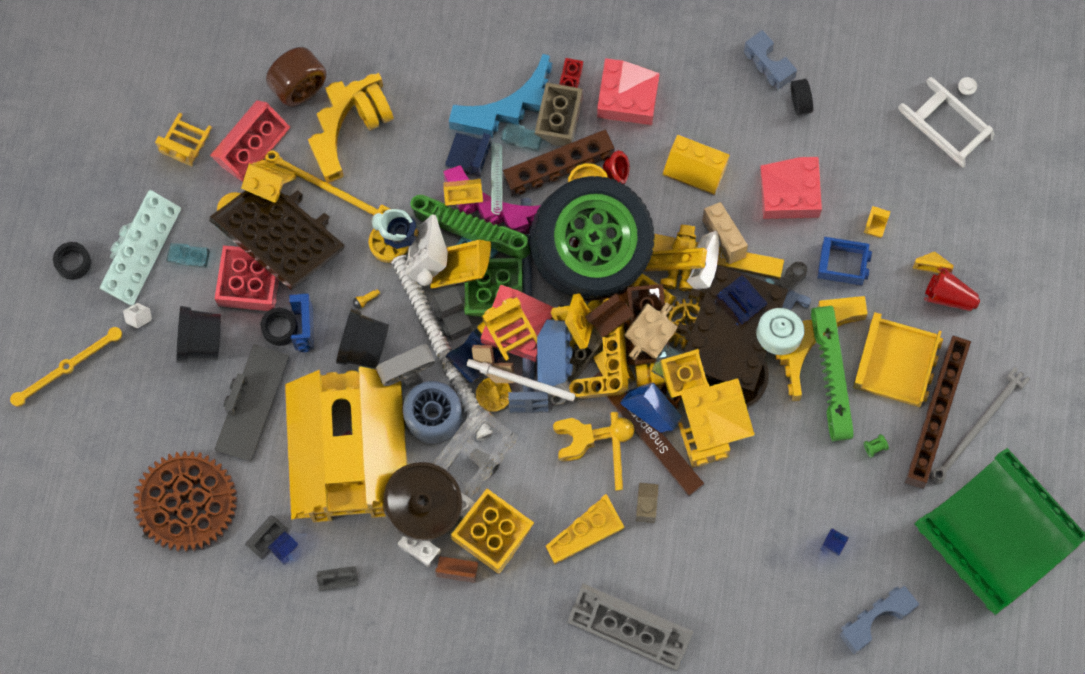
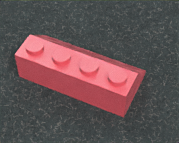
M256 100L210 156L223 169L243 182L248 165L264 160L267 152L274 148L290 129V126L267 102Z

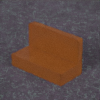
M439 556L435 574L436 577L475 583L479 563Z

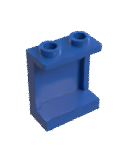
M309 294L289 295V302L294 315L302 314V334L291 335L292 343L296 351L309 352L315 349L313 305Z

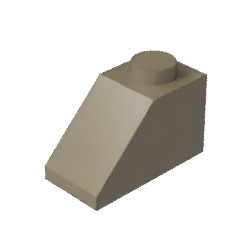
M639 483L636 512L637 522L655 523L659 484Z

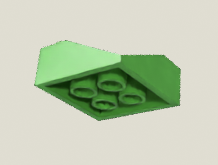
M522 258L489 259L487 270L482 279L465 282V315L483 317L485 315L484 312L492 308L500 285L522 292Z

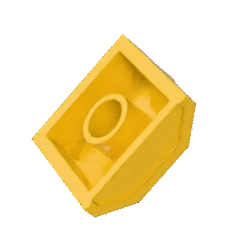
M699 349L660 360L665 383L671 398L709 387L699 356Z

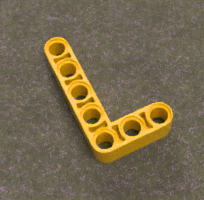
M624 323L606 337H602L605 376L573 380L569 385V390L575 394V397L580 399L621 395L627 391L628 372ZM617 342L616 350L612 351L613 343ZM618 361V368L613 370V364ZM619 380L620 386L615 390L614 384ZM601 382L602 387L597 392L596 385ZM583 385V391L578 394V387Z

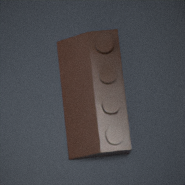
M663 284L626 287L619 291V296L624 299L634 314L633 317L624 323L625 333L646 304H649L655 310L661 311L665 305ZM625 336L627 365L660 362V360L670 357L668 341L657 358H653L648 353L641 351L636 360H634L629 354L635 346Z

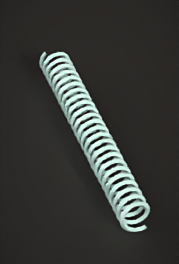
M493 142L491 144V211L499 215L500 213L495 212H500L503 209L502 145L494 144Z

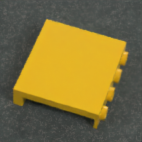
M874 312L853 388L921 407L922 403L927 402L929 391H926L928 384L931 385L934 373H931L932 366L936 367L939 358L936 355V351L941 349L943 338H940L942 331L939 330L938 334L882 319V314Z

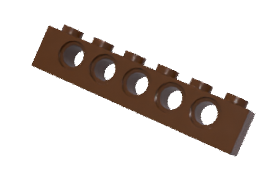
M605 129L502 170L503 179L511 196H520L529 189H538L544 183L549 181L555 182L564 175H570L571 171L579 165L606 161L615 152V148ZM594 148L597 149L598 152L592 153L589 150ZM575 155H578V156H580L581 158L578 159V160H575V159H573L572 157L575 156ZM557 162H562L564 165L558 167L555 164ZM545 169L547 172L541 174L538 170ZM523 176L529 177V179L526 181L521 180L520 178Z

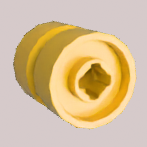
M661 362L651 363L650 367L646 364L635 365L637 387L649 383H654L657 387H660L665 382Z

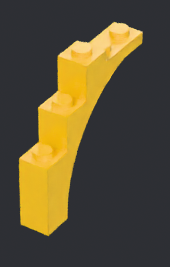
M379 73L370 74L360 81H353L346 87L342 81L333 82L328 87H325L332 107L323 108L320 112L316 113L324 133L314 134L308 139V142L326 183L344 177L338 161L337 142L342 123L348 112L355 105L352 94L359 91L367 94V87L375 83L379 88L383 87L382 78Z
M865 296L820 300L817 306H833L837 327L851 322L866 320L868 314ZM812 320L802 321L804 324V336L800 346L794 352L786 355L775 354V359L779 360L780 366L787 365L785 366V376L789 377L790 384H787L788 395H792V401L801 400L802 391L799 378L801 367L807 354L816 344Z

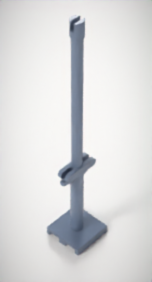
M522 198L521 206H531V199ZM529 226V234H526V237H527V239H528L529 245L531 244V243H530V236H531V235H530V229H531V226ZM530 251V254L522 259V293L532 297V256ZM522 357L523 377L534 380V361ZM523 385V392H508L510 413L548 412V393L534 392V388Z

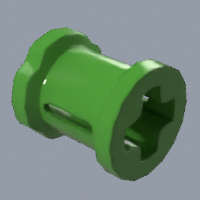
M882 434L869 442H863L865 451L870 458L882 450H889L888 443Z

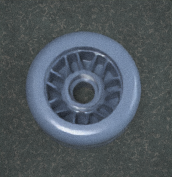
M426 381L412 388L403 404V416L407 429L416 439L429 444L441 443L454 436L462 422L461 402L456 392L447 384L438 381ZM432 412H436L439 414L437 417L434 418L428 417L429 414Z

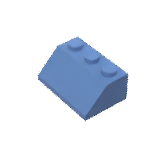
M546 320L537 336L538 382L555 386L565 383L568 376L572 375L573 365L570 364L573 348L570 347L572 334L565 321Z

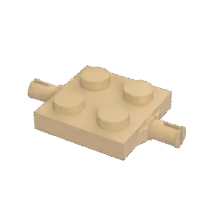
M665 303L661 311L655 310L652 306L646 304L626 331L624 336L630 339L635 346L629 354L632 359L636 360L641 351L648 353L653 358H657L678 327L669 321L666 316L672 308L670 304Z

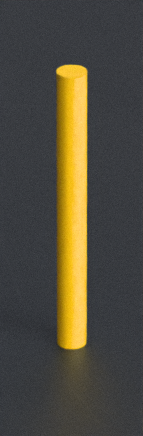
M611 412L612 425L619 419L618 412ZM612 436L615 491L623 490L620 441L615 436Z

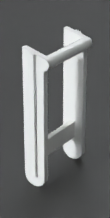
M929 77L926 83L935 94L916 112L903 103L898 106V109L908 120L964 168L966 166L965 157L985 138L992 141L995 133L991 126H987L934 78ZM944 101L981 132L961 152L956 150L924 121Z

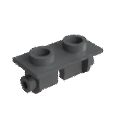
M356 566L317 571L316 577L319 591L358 586Z

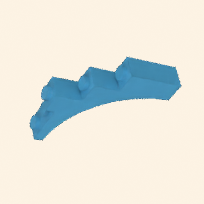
M542 54L539 65L531 78L510 96L481 106L453 105L449 118V128L481 136L486 133L493 138L494 132H498L500 122L519 126L520 120H524L526 110L539 113L546 82L548 83V79H546L547 73H551L553 65L550 62V55Z

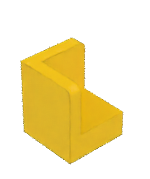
M872 206L864 233L882 238L890 211Z

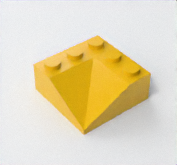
M738 378L681 395L698 452L755 435Z
M486 489L452 532L451 538L463 549L500 574L525 539L534 522L489 489Z

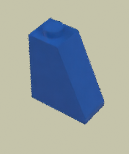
M654 383L629 390L620 402L622 406L660 433L673 431L678 426V421L682 417Z

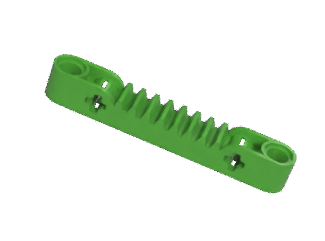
M416 195L411 199L410 206L418 220L424 222L434 214L441 229L472 241H491L492 249L515 258L523 259L530 254L531 250L526 235L504 226L499 227L497 224L494 226L491 222L486 223L484 219L474 218L471 214L466 215L465 212L462 211L461 213L458 209L453 210L451 206H445L444 203L425 195Z
M833 306L815 307L811 309L814 338L821 345L818 349L824 351L820 355V358L825 359L821 365L826 366L822 373L827 374L823 380L829 382L824 387L830 389L826 396L831 397L827 401L831 405L828 406L826 411L830 438L833 442L853 439L854 431L835 311ZM824 332H825V334H829V337H828V338H827V336H823V333H824ZM835 409L841 410V414L836 413Z

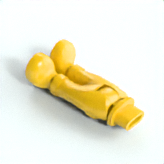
M681 224L680 231L677 232L671 250L696 248L695 226ZM682 269V277L678 288L680 291L690 292L693 288L687 282L693 269ZM668 270V277L661 279L660 284H663L664 288L676 290L679 270Z

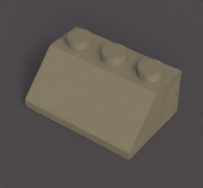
M546 82L535 135L556 146H565L572 143L582 105L583 89Z

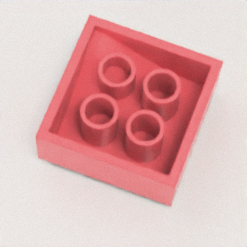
M605 58L597 118L652 125L660 73L626 61Z
M798 157L760 166L763 219L820 218L822 204L818 157Z
M223 245L215 292V301L218 307L269 311L275 308L279 280L241 247Z
M500 285L492 307L498 308L506 299L517 297L521 303V309L538 336L546 320H552L551 311L554 307L518 290ZM520 319L495 334L497 338H500L525 323L523 319ZM485 325L481 336V343L492 345V347L499 349ZM526 329L502 342L501 345L505 348L531 333ZM532 339L508 353L536 362L537 344Z

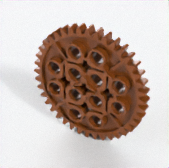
M186 451L183 452L182 456L176 452L175 458L168 454V460L161 457V464L155 461V468L148 467L149 474L143 472L145 480L139 479L138 481L142 486H136V490L140 493L134 494V497L138 499L133 501L134 506H137L134 512L138 514L136 520L141 521L139 523L140 528L145 527L143 533H149L148 538L150 540L155 538L154 543L156 545L161 542V547L165 548L168 544L169 551H172L175 546L177 552H180L181 547H183L185 553L191 547L195 552L196 546H199L201 550L203 549V543L211 546V539L217 542L216 535L223 537L222 529L229 530L226 523H233L229 517H235V512L232 510L237 509V505L234 504L238 501L237 497L234 496L237 492L236 489H232L235 487V484L230 482L232 480L231 475L226 476L228 473L227 469L221 470L222 464L216 465V459L209 462V455L202 459V453L195 457L194 451L191 452L190 456H187ZM194 469L200 471L196 476L190 475V472ZM165 475H172L170 481L162 480ZM208 480L216 481L215 485L211 487L207 486L206 482ZM200 482L201 487H196L194 489L193 484H198ZM181 485L188 486V489L184 492L178 490ZM172 488V489H173V493H170V492H169V493L167 494V493H166V489H169V490H170V489ZM155 490L161 492L158 497H152L151 493ZM202 495L204 500L202 502H195V497ZM187 499H189V503H182V500L186 501ZM169 501L177 502L173 508L167 507V503ZM213 506L221 508L217 513H213L210 510ZM205 509V514H198V510L202 511ZM186 511L193 512L190 518L183 517ZM177 514L178 519H173L171 521L169 515L175 516ZM160 516L165 517L163 523L158 524L155 522L156 518ZM206 521L209 523L207 528H199L201 522ZM174 527H180V528H181V532H180V533H178V534H172V533H171V531H172V529H173Z

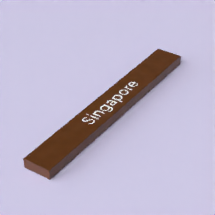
M600 371L593 377H601L603 375ZM601 382L596 385L599 390L602 387ZM627 391L621 395L605 396L623 418L632 422L634 432L688 496H691L704 486V482L663 433H660L622 406L620 402L628 393Z

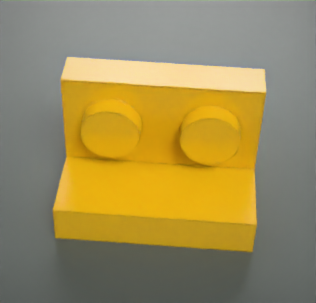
M573 294L570 306L552 308L551 315L554 320L565 321L572 334V339H575L580 349L587 348L594 325L590 324L585 316L591 312L581 294Z

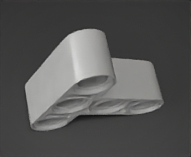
M424 344L377 365L376 370L384 386H389L403 380L407 388H413L423 382L419 372L432 367L435 364V360L428 345Z

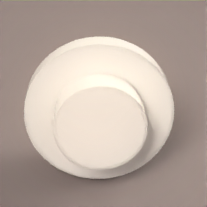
M970 77L961 79L958 84L959 91L963 95H972L977 89L976 81Z

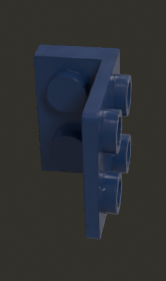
M456 133L445 166L454 168L461 165L464 172L480 177L491 148V135L484 133L482 139Z
M478 329L472 331L464 344L450 351L445 356L470 383L485 375L480 373V370L467 366L468 360H473V345H485L481 343L482 333ZM492 347L494 362L498 363L503 355L497 348Z

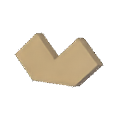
M473 345V360L481 363L487 362L492 364L493 367L514 373L513 363L494 362L492 345ZM492 374L486 375L495 383H514Z

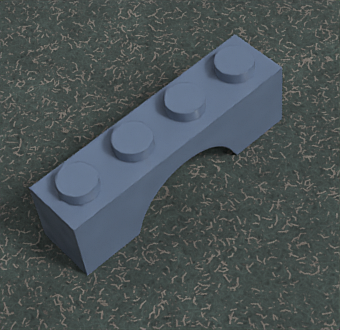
M905 585L900 589L898 586L888 593L890 596L887 599H879L873 604L874 608L869 612L864 610L857 616V621L853 624L849 621L841 628L843 631L839 636L854 655L872 641L871 624L876 618L883 615H891L902 620L920 605Z

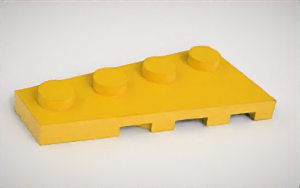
M607 494L602 496L596 504H593L581 517H578L566 530L564 529L546 545V549L554 564L625 529Z

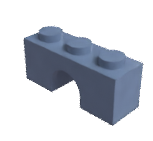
M762 30L745 42L744 53L748 59H752L756 63L757 69L767 76L768 82L772 86L775 85L779 90L796 78L797 69L787 57L780 61H772L767 57L773 51L774 42Z

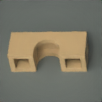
M719 202L704 208L702 222L709 233L713 231L718 232L721 244L720 251L727 262L731 264L745 258L748 244L723 204Z

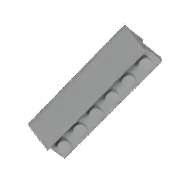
M584 583L580 588L568 619V623L675 670H678L694 632Z

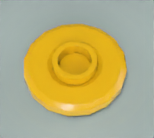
M486 378L476 389L477 402L484 410L489 412L501 411L509 405L508 392H511V388L508 383H495L490 378Z

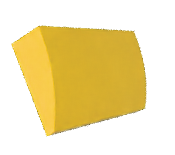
M476 240L446 247L448 251L447 265L432 278L430 289L482 279L490 259L491 241Z

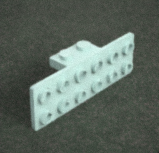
M152 190L147 192L132 223L122 226L119 231L120 238L118 242L115 241L110 251L112 253L110 258L113 261L99 287L101 290L130 306L134 305L181 211V207Z

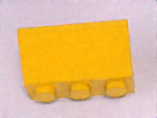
M677 134L662 175L715 195L727 168L730 155Z

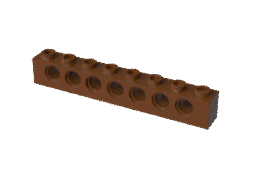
M953 335L949 342L905 480L907 484L924 489L927 484L970 348L971 341Z

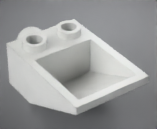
M434 214L417 227L419 231L418 237L409 246L408 258L405 264V276L415 280L422 286L429 285L432 282V278L447 265L448 251L436 215Z

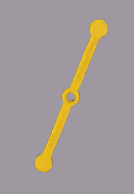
M118 327L110 328L106 336L70 360H62L59 363V367L21 393H13L10 397L11 404L15 407H21L25 403V399L61 375L72 373L76 365L112 341L117 342L121 340L122 331ZM66 364L70 365L68 369H64Z

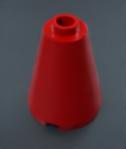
M940 266L937 269L940 272L938 275L933 274L927 286L925 294L928 297H924V300L929 303L966 311L977 309L980 303L979 294L949 270Z

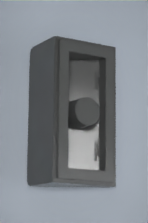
M270 515L245 545L262 559L288 529L274 516Z

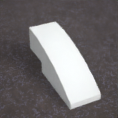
M717 231L703 235L697 248H705L707 255L705 268L693 269L687 280L694 289L702 290L709 288L714 278L719 252V236Z

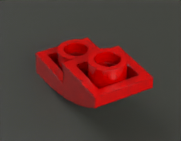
M565 58L559 85L578 88L584 62Z

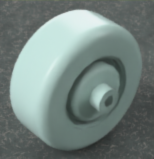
M774 308L765 312L760 318L756 336L766 351L776 355H786L794 352L800 346L804 336V324L793 311L785 308Z

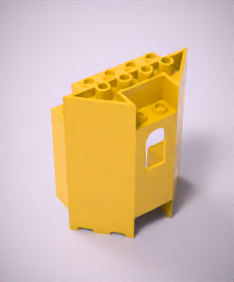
M359 366V372L350 370L344 374L328 372L326 375H321L320 370H317L285 384L291 520L311 518L313 523L333 521L332 516L370 513L372 518L386 517L383 509V493L386 484L397 470L408 465L401 381L384 386L376 369ZM346 399L351 404L353 435L333 437L332 405L336 400Z

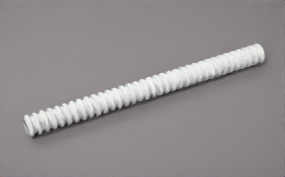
M406 255L397 256L391 263L395 271H397L399 280L402 281L401 284L404 286V290L407 291L406 294L409 296V300L412 301L411 304L414 306V311H417L416 315L419 316V321H422L421 325L424 326V331H427L426 335L429 337L431 346L434 347V352H437L436 356L439 357V362H442L441 366L444 367V372H447L446 377L449 378V383H452L451 387L454 388L460 399L464 414H467L466 418L469 419L472 430H475L474 434L477 435V440L487 439L493 432L489 430L490 425L487 424V419H484L485 415L482 414V409H479L480 405L477 403V399L474 398V393H471L472 389L469 388L470 384L466 383L467 379L445 357L447 353L452 351V348L449 346L447 337L444 336V331H441L442 327L439 326V321H436L437 317L434 316V311H431L432 307L429 305L430 302L427 300V296L424 295L425 292L422 290V286L415 280L405 276V264L408 257Z

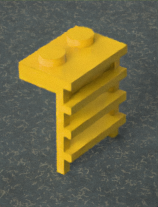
M179 112L165 138L158 136L155 143L160 153L193 166L194 160L198 157L200 149L203 148L206 138L208 139L212 126L208 125L207 129L203 131L180 121L183 114ZM177 126H180L202 136V138L198 140L175 129ZM174 135L197 145L194 150L171 140L170 137Z
M261 160L248 165L241 189L275 203L278 201L283 184L295 180L297 176L291 171Z
M517 297L514 299L508 298L498 308L492 307L484 312L483 322L505 361L509 360L506 353L532 339L537 344V335L521 309V303ZM523 319L524 325L497 338L496 332ZM526 329L530 331L531 334L505 348L502 347L501 343Z
M682 422L678 423L691 468L705 466L708 463L729 458L731 450L728 443L699 452L697 449L691 451L689 445L695 444L694 438L687 440L686 434L692 433L691 427L684 429Z

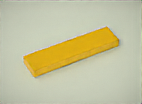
M705 248L653 251L652 256H650L651 259L643 272L705 268L707 250Z

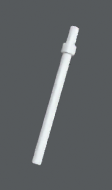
M469 359L467 362L468 367L480 370V373L492 374L570 401L575 399L574 393L493 367L490 363H481Z

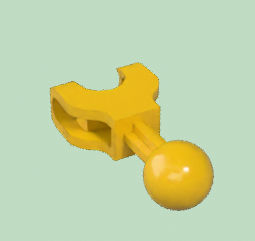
M574 418L559 420L553 424L555 433L569 434L573 437V442L570 446L559 450L558 459L560 461L581 459L589 448L595 447L594 441L615 436L620 442H627L634 434V426L626 418H619L609 427L593 430L591 424H582Z

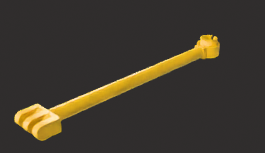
M269 151L265 155L267 162L295 173V175L373 216L377 213L384 214L386 210H390V208L382 204L378 209L284 161L276 151ZM271 155H275L274 159H270L269 157Z

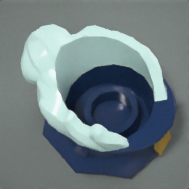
M390 209L386 210L384 214L377 213L372 218V226L375 230H379L384 238V243L396 249L411 246L418 237L419 231L417 230L416 222L404 210Z

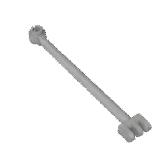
M1016 367L1013 368L1006 377L1010 381L1007 387L943 465L932 470L930 474L931 481L936 478V472L942 474L941 478L937 477L934 484H942L945 481L946 472L1013 390L1016 387L1021 390L1030 380L1029 377H1026L1022 382L1020 379L1024 374L1020 372L1015 377L1014 374H1016L1018 369Z

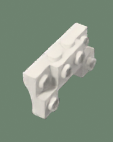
M461 492L462 510L460 518L463 519L476 502ZM403 536L397 543L400 548L418 559L428 568L431 566V561L435 556L441 553L440 549L431 543L432 540L416 541Z

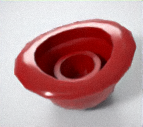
M618 150L614 152L603 164V170L610 180L614 179L618 183L621 182L623 184L628 180L630 162L628 156L623 151Z

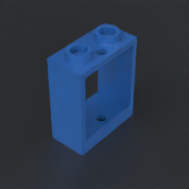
M824 237L817 278L862 286L864 279L868 280L870 269L866 268L867 262L871 261L872 251H869L870 244ZM830 249L862 254L859 276L828 271Z

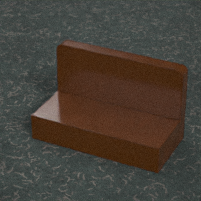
M615 294L585 316L590 324L595 326L601 337H606L633 317L634 314L624 299Z

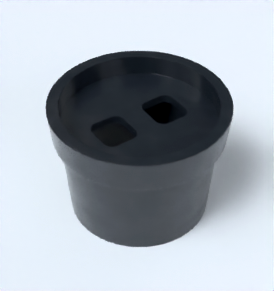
M180 306L176 363H188V361L218 360L221 314L191 310V307Z
M351 308L341 339L336 364L346 366L347 364L376 369L381 358L389 324L364 316L362 312Z

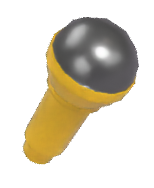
M373 290L364 296H356L353 299V306L356 309H362L367 302L380 294L379 290Z

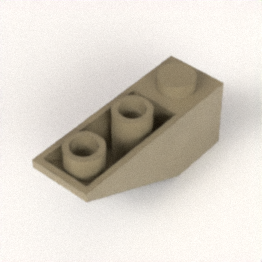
M595 326L593 327L588 347L580 349L576 345L573 349L572 357L570 358V364L573 365L572 375H569L567 378L571 382L580 376L594 360L593 357L603 349V338Z

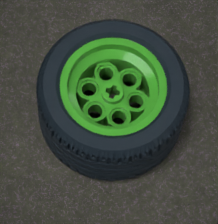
M588 176L569 181L549 195L538 208L533 218L534 221H532V228L530 229L532 258H534V263L538 267V271L542 273L543 278L547 279V282L550 285L552 284L555 289H559L560 292L566 293L569 296L581 294L583 299L606 297L634 283L641 276L643 270L646 269L647 263L651 259L652 248H654L653 240H655V234L653 233L654 225H652L653 221L650 218V212L646 209L647 207L642 202L643 200L637 196L638 194L631 191L632 189L625 186V184L618 183L617 180H610L607 177L602 178V176ZM595 214L601 217V224H595L593 222V216ZM575 219H580L583 222L582 229H577L574 226ZM608 228L614 230V238H609L606 235ZM594 232L598 240L591 242L589 235ZM570 238L577 239L578 246L576 248L570 246ZM602 247L609 248L610 255L608 257H604L601 254ZM584 251L590 252L592 256L589 262L585 261L582 257Z

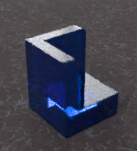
M831 528L820 550L824 551L827 549L839 556L849 537Z
M284 531L268 548L284 565L290 560L288 555L298 547V543Z

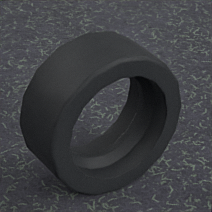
M805 78L791 81V98L796 114L812 113L813 98L808 80Z
M67 242L60 245L54 252L53 264L62 277L75 280L87 274L91 266V258L83 245L78 242ZM72 251L81 253L83 262L78 268L66 270L62 267L61 259L65 254Z
M280 307L273 308L262 317L260 324L261 332L266 341L272 345H287L292 342L291 335H297V321L289 310ZM276 317L287 318L291 326L289 332L280 337L271 335L268 325L272 319Z

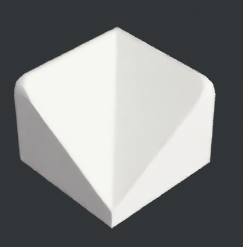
M139 303L123 311L125 322L135 328H139L152 320L150 308Z

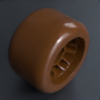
M296 47L288 50L273 62L266 74V83L284 105L294 107L305 103L318 93L326 81L327 72L322 63L309 49Z

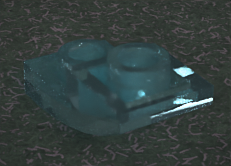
M170 243L166 261L184 266L207 268L210 250L202 247H190L188 244Z

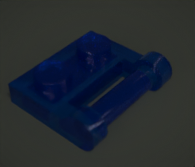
M743 275L717 294V297L723 300L739 318L738 321L741 325L768 304ZM729 293H731L738 300V302L745 308L747 313H744L740 309V307L728 295Z

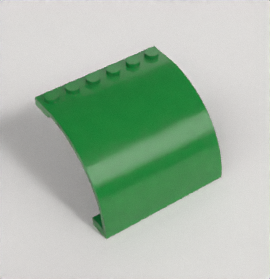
M1008 448L998 453L987 467L944 503L914 523L919 532L931 542L933 548L938 550L945 558V561L954 568L959 577L969 585L973 593L985 603L987 609L994 615H997L1019 598L1085 541V532Z

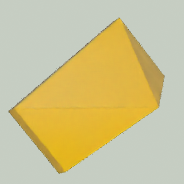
M934 251L916 258L913 269L939 273L940 271L937 269L942 266L952 273L954 265Z

